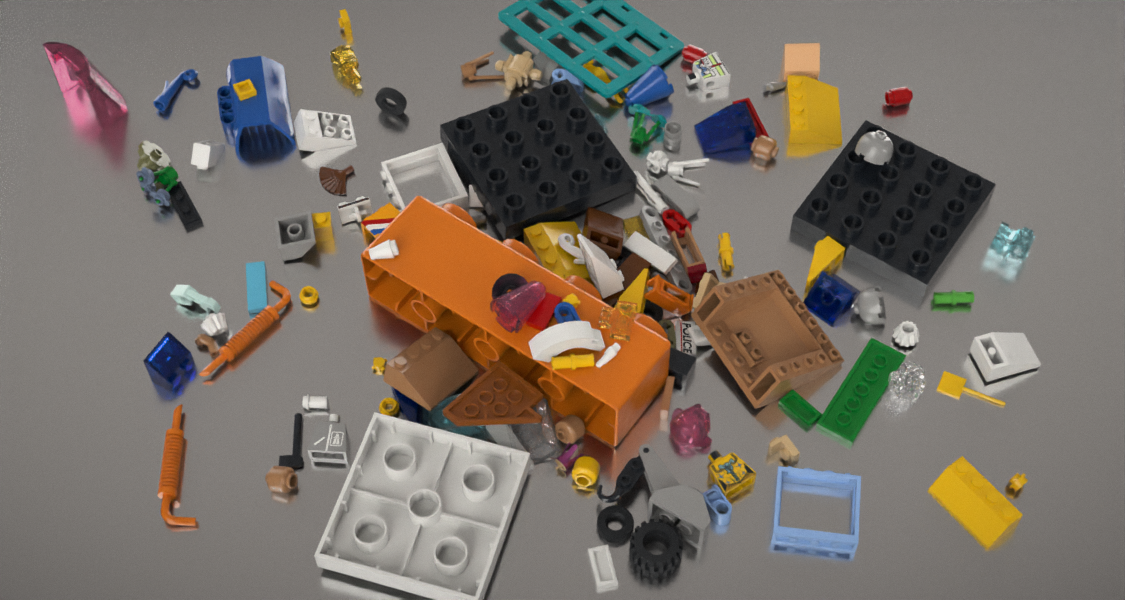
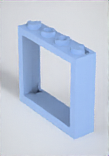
M778 466L771 542L856 552L859 541L861 476L850 475V473H835L830 470L816 471L811 468L799 469L792 466ZM782 482L852 490L850 535L779 526Z

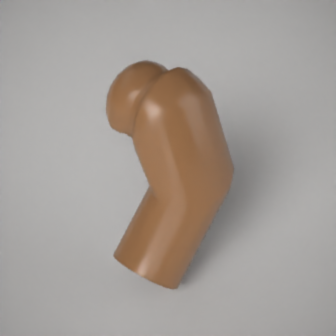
M199 334L195 338L197 346L202 347L205 345L208 347L211 357H216L220 354L214 338L206 334Z

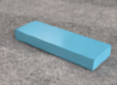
M265 261L246 263L249 314L258 313L268 305Z

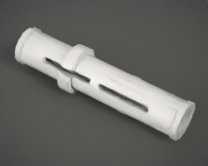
M634 171L637 176L636 187L647 198V202L653 205L660 215H663V212L668 210L669 206L661 199V195L653 190L638 171Z

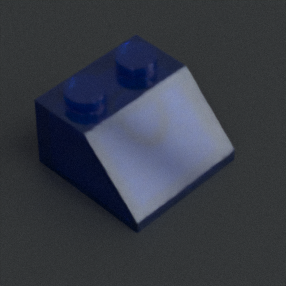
M822 271L803 303L830 323L835 324L851 308L861 291L832 271Z
M167 332L143 362L151 381L171 391L180 383L184 374L191 370L194 360L191 352L170 332Z

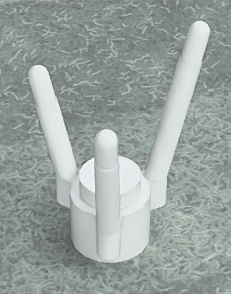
M706 158L669 162L668 175L673 176L672 179L675 181L700 186V183L679 177V175H683V168L706 166V163L703 162H709L710 160Z

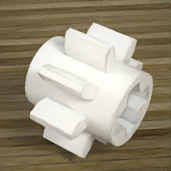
M662 151L650 152L646 158L648 169L654 173H660L661 170L665 171L668 166L667 162L669 159H667V155Z

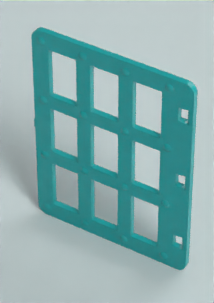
M519 0L498 13V19L604 98L614 96L640 79L653 64L660 66L684 49L682 41L624 0H591L593 2L583 8L571 0H553L571 13L570 16L561 21L538 5L543 0ZM603 8L626 26L614 32L593 17L592 14ZM528 10L549 25L550 28L538 34L516 18V16ZM582 21L605 39L593 45L573 31L571 27ZM636 32L660 50L649 57L625 39ZM561 34L584 52L572 59L550 43L549 40ZM613 46H617L638 61L639 64L627 70L604 52ZM595 59L618 77L606 84L584 68L583 65Z

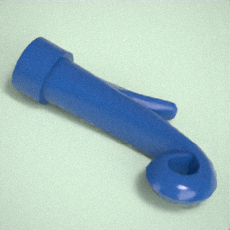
M188 69L180 73L171 83L167 80L162 94L158 95L154 100V106L160 111H165L185 80L192 81L196 79L198 72L194 69Z

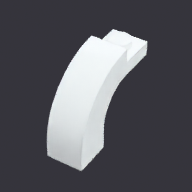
M570 321L551 326L538 333L528 342L533 359L550 362L551 357H556L561 352L572 348H587L601 351L605 348L601 331L591 328L590 322Z

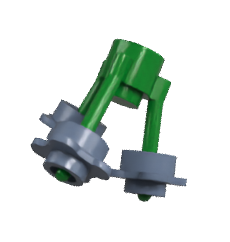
M169 166L156 172H152V170L143 167L141 171H137L136 175L139 183H141V190L145 194L149 193L151 197L153 196V200L157 205L169 206L171 203L168 192L173 186L178 184L176 181L178 179L177 171ZM161 182L163 185L167 184L168 187L165 190H157L155 184Z

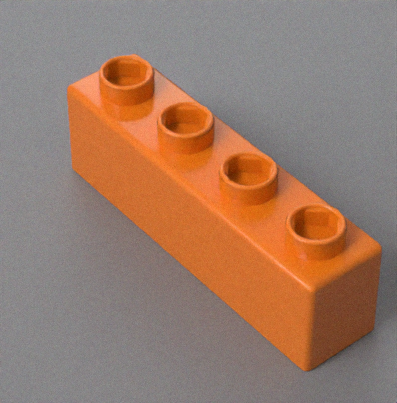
M416 196L361 253L367 292L371 298L427 332L437 327L451 336L467 357L488 370L500 360L543 393L544 399L540 402L564 417L571 414L580 417L587 431L614 447L621 442L666 384L671 343L665 330L657 321L642 313H634L629 317L603 302L598 290L584 278L570 275L563 279L539 265L535 254L522 242L515 239H506L501 243L477 228L473 218L460 206L446 203L440 207L422 196ZM388 239L396 241L399 255L395 256V258L371 260L368 249ZM508 273L524 277L531 289V299L528 305L517 313H505L499 310L492 299V287L495 281L500 276ZM508 290L507 296L512 297L513 292ZM543 291L562 297V302L568 295L575 294L578 300L581 301L575 308L580 320L590 322L591 328L601 331L605 344L603 350L572 348L556 356H569L571 353L575 355L593 353V367H578L576 370H571V368L552 370L551 361L544 362L533 359L528 342L541 331L527 326L526 321ZM555 316L551 320L548 328L558 324L555 319ZM615 342L621 346V349L614 358L600 368L596 367V363L601 359L608 347L612 346Z

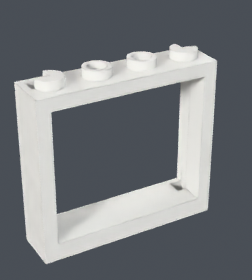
M443 143L381 162V178L383 181L386 180V189L389 194L392 193L393 205L395 208L398 207L400 212L405 208V205L391 175L437 160L440 161L456 196L434 204L442 207L446 203H453L462 209L469 207L467 192Z

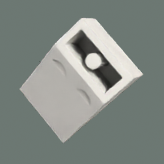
M305 109L299 110L294 121L299 150L318 152L356 144L350 115Z
M991 332L974 337L970 347V352L986 382L1041 366L1024 333Z

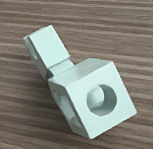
M176 285L170 294L177 304L191 306L195 302L205 311L210 312L213 310L214 313H218L221 309L217 301L211 297L208 298L199 294L190 285Z

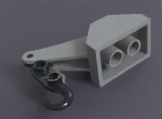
M649 444L641 445L639 456L628 461L617 477L615 491L612 495L605 496L602 493L603 486H598L597 495L599 499L606 503H613L623 494L632 490L644 473L652 495L649 499L648 519H654L655 522L663 519V523H667V521L672 523L671 527L676 526L678 533H681L683 539L701 549L708 540L711 520L703 494L695 487H689L685 484L680 485Z

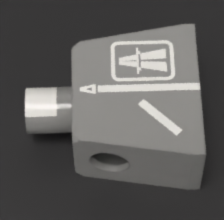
M330 414L328 422H318L307 447L310 459L348 462V431L346 424L340 423L341 417L339 415Z

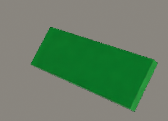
M871 338L818 420L816 427L852 446L903 364L906 355Z

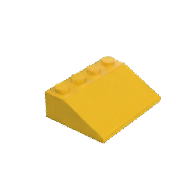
M787 75L785 96L788 143L842 144L838 88L807 76Z
M575 221L538 223L524 229V243L535 254L539 265L563 279L567 276L575 275L594 284L588 274L586 265L574 264L573 261L578 258L563 250L558 242L559 236L567 233L574 238L575 243L573 246L579 248L580 244L577 235L582 233Z

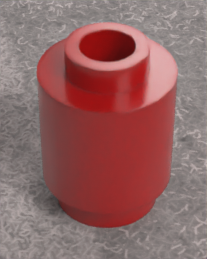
M689 44L688 47H684L681 56L683 61L693 64L695 61L708 56V53L704 49Z
M907 86L890 89L888 92H885V101L888 106L895 107L909 104L913 99L912 91Z

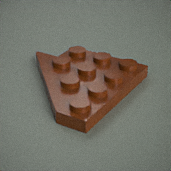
M499 360L445 407L442 412L456 426L541 423L542 416L535 412L533 408L544 398L543 393Z

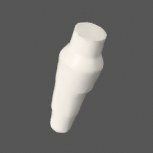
M615 342L612 346L608 347L604 355L596 363V367L600 368L614 358L621 349V346Z

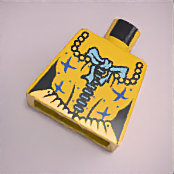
M715 450L708 456V459L712 462L709 466L708 476L713 485H718L727 500L755 483L756 472L735 453H729L722 457L718 450Z

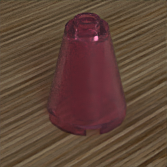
M533 280L493 299L490 303L491 312H496L497 317L495 319L505 330L511 333L513 331L518 333L546 296V288L541 282Z

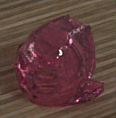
M696 404L685 410L681 408L674 410L669 426L671 436L678 445L687 448L704 449L712 444V439L707 436L711 429L710 414L701 407V404Z

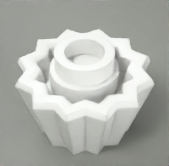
M225 313L209 314L205 317L203 323L200 324L201 329L211 337L222 334L228 329Z
M901 322L893 330L894 334L892 337L895 338V342L899 343L900 346L908 348L919 342V331L913 322Z

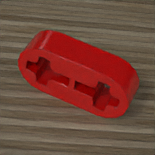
M668 209L663 212L662 222L664 226L671 232L675 231L678 238L685 237V228L689 227L692 232L690 222L677 211Z

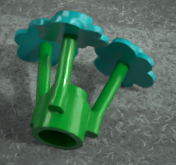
M634 104L628 107V112L635 114L630 133V140L641 145L644 141L648 142L658 126L665 128L667 120L664 116L650 114V110L641 104ZM641 116L639 124L637 126L638 117ZM645 116L652 117L651 119L655 123L648 133L642 127Z

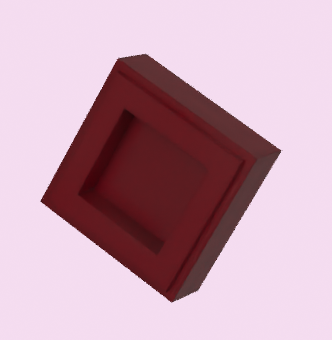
M706 263L687 267L691 284L700 282L704 273H708Z

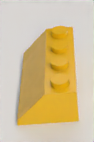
M963 456L949 465L928 489L987 549L1017 527L1023 516Z

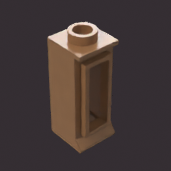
M689 227L685 228V237L677 239L675 231L671 232V241L689 277L687 267L704 264L705 261ZM687 246L694 263H688L681 247Z

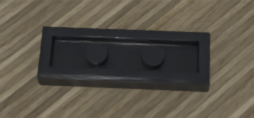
M179 181L168 193L170 194L171 204L185 230L203 222L185 187Z

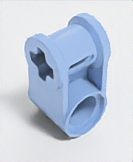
M555 69L552 72L553 81L551 85L568 79L578 94L583 92L584 83L567 70Z
M714 484L711 486V489L702 494L709 516L717 525L724 526L731 520L732 505L723 495L718 485Z

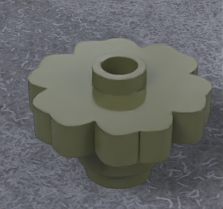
M145 140L138 145L139 149L137 152L140 158L138 159L137 167L140 171L143 167L152 171H159L167 166L170 167L171 161L168 155L163 153V150L155 143L151 144Z

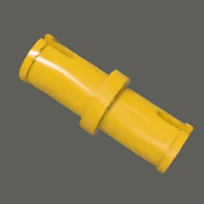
M719 234V255L722 259V269L730 271L731 266L733 270L735 267L732 256L734 249L731 247L730 234Z
M571 353L569 356L551 357L552 370L567 368L576 370L578 367H593L594 355L593 353L585 355Z

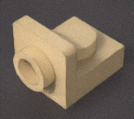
M787 435L775 437L770 441L768 447V454L770 456L780 451L781 457L788 461L791 466L798 463L800 452Z

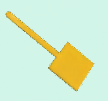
M946 371L943 372L937 387V391L958 399L962 391H966L997 404L1006 405L1001 400L964 387L967 379Z

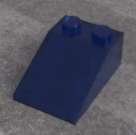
M745 101L729 105L694 125L704 155L752 143L756 138V127Z

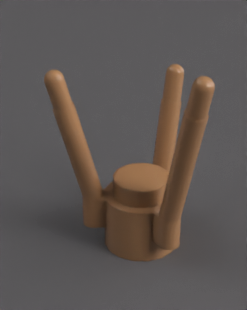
M493 51L464 65H460L463 78H468L469 81L504 79V76H474V74H477L476 67L489 62V59L485 58L493 55Z

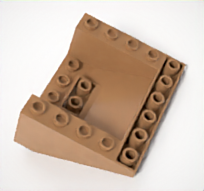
M780 270L714 286L691 314L755 409L778 400L792 389H798L840 366L845 361Z

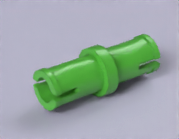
M951 290V292H934L933 301L934 305L974 303L973 291L956 292V290Z

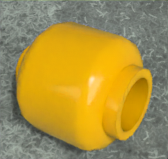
M590 456L579 457L576 459L571 473L573 480L582 487L595 484L600 472V464Z

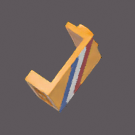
M389 202L361 222L362 233L364 235L370 233L376 239L401 212Z

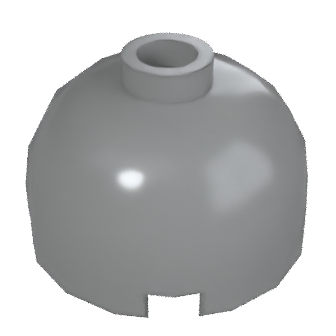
M879 130L864 134L859 139L855 148L858 156L861 153L865 156V161L877 165H884L885 162L889 164L894 150L890 138L887 137L885 132Z
M880 286L864 289L858 296V303H854L856 315L860 314L861 319L867 324L878 325L886 323L883 319L886 318L884 298L879 297L878 293L882 292Z

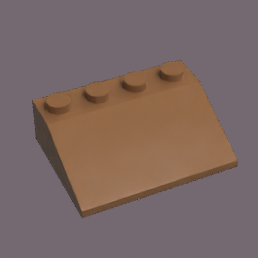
M435 327L386 363L383 381L431 411L478 374L479 370L451 336Z

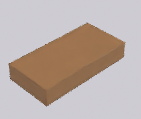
M671 376L666 378L660 418L664 421H668L675 377Z

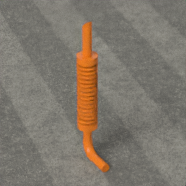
M272 280L269 286L282 295L281 300L273 307L267 305L244 328L228 340L218 350L220 355L202 370L199 375L203 377L208 376L225 360L228 362L233 361L260 334L279 319L278 312L290 302V291Z
M181 404L174 410L172 428L166 430L157 496L162 499L160 511L165 522L171 525L195 526L196 518L176 517L169 510L170 501L175 499L177 495L184 431L180 429L183 404Z

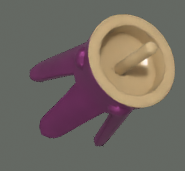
M569 442L563 453L555 459L558 465L556 470L561 468L567 471L575 463L576 459L584 456L582 453L569 460L577 449L576 444L565 453L570 445Z

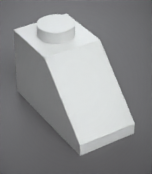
M211 140L195 142L193 144L191 164L197 165V168L202 170H208L209 167L215 166L225 147V143Z

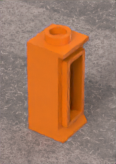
M659 274L646 281V285L653 287V289L645 293L644 298L678 317L692 311L694 294H688L662 279Z

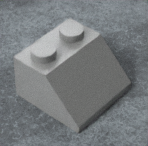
M311 211L274 218L278 250L283 261L302 257L316 243Z

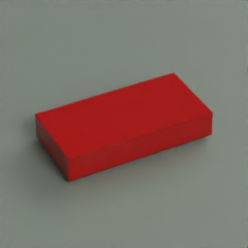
M543 291L528 317L526 325L540 331L547 329L554 317V309L556 305L562 302V297Z

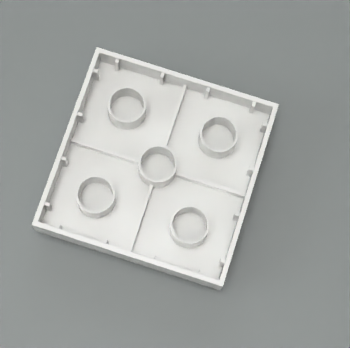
M374 412L314 557L317 566L434 600H483L531 465L530 453Z

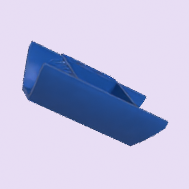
M263 56L233 59L226 69L227 86H222L217 90L222 128L226 135L234 136L236 155L240 154L239 138L244 133L251 135V132L257 131V134H259V131L265 130L266 133L267 130L273 129L275 131L276 128L292 142V145H296L284 66ZM250 79L257 91V95L240 101L233 89V84Z

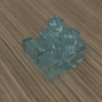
M1002 221L985 258L999 264L1004 263L1012 269L1019 268L1021 263L1023 264L1036 237L1033 235L1034 231L1023 227L1022 230L1018 228L1015 231L1009 228V224Z

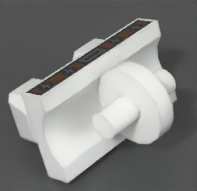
M361 196L353 202H342L337 206L342 224L355 220L359 223L362 222L361 218L373 214L369 197Z

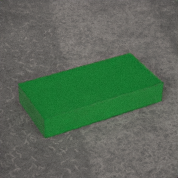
M793 389L779 400V405L806 429L813 426L822 416L817 409Z

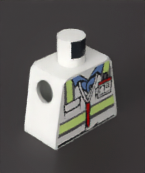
M714 52L695 61L692 73L686 75V80L689 85L698 83L701 90L706 91L728 87L731 74L718 53Z

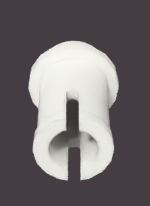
M307 394V396H303V408L307 410L310 408L327 409L328 396H310V394Z

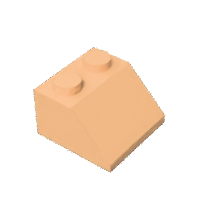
M820 43L784 44L781 64L783 82L787 81V75L807 76L818 80L820 72Z

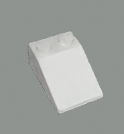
M578 234L577 237L588 274L602 298L624 290L622 281H624L623 274L620 270H616L617 266L613 258L609 259L603 250L582 234Z

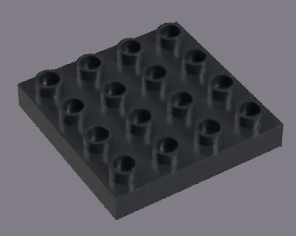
M568 79L555 82L552 85L522 94L516 98L492 105L466 116L458 117L440 125L441 141L469 185H472L479 201L504 240L522 235L525 228L538 223L555 222L586 210L588 207H594L635 191L637 176Z
M865 120L794 213L791 229L816 242L823 240L827 236L831 237L845 247L844 256L924 297L991 199L996 184L981 177L979 174L958 166L944 157H940L911 141L883 129L879 125ZM878 130L885 132L893 143L894 148L889 164L887 162L884 165L873 164L865 161V156L861 153L858 156L855 148L859 139L868 132H876Z

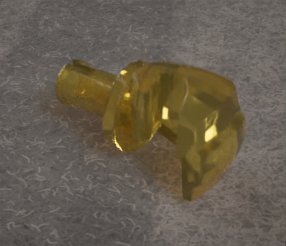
M340 45L330 51L331 62H338L340 64V73L348 75L352 84H358L361 81V76L357 72L359 63L352 47Z

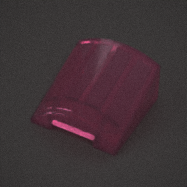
M45 42L42 44L60 90L64 93L76 84H79L88 93L102 129L129 112L126 100L120 91L79 49L60 42Z

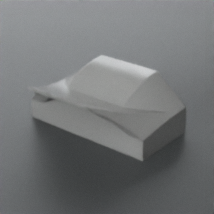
M539 51L532 59L535 69L542 71L541 81L549 85L553 81L552 72L555 69H564L542 51Z

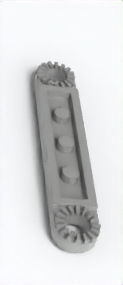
M646 205L641 209L639 216L642 218L650 241L678 260L666 276L671 284L689 294L692 290V284L661 217L654 207Z

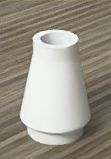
M390 239L368 249L371 260L395 258V256L399 255L396 241Z

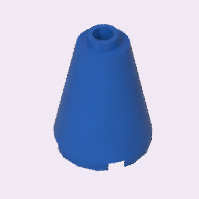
M653 64L624 95V102L627 107L634 104L644 106L674 93L672 84H668L666 80L668 78L658 65Z

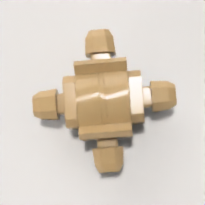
M529 51L515 56L510 54L506 61L499 60L495 64L496 70L504 72V80L508 90H513L516 86L521 87L522 85L527 87L531 80H541L543 76L542 71L533 69L534 62Z

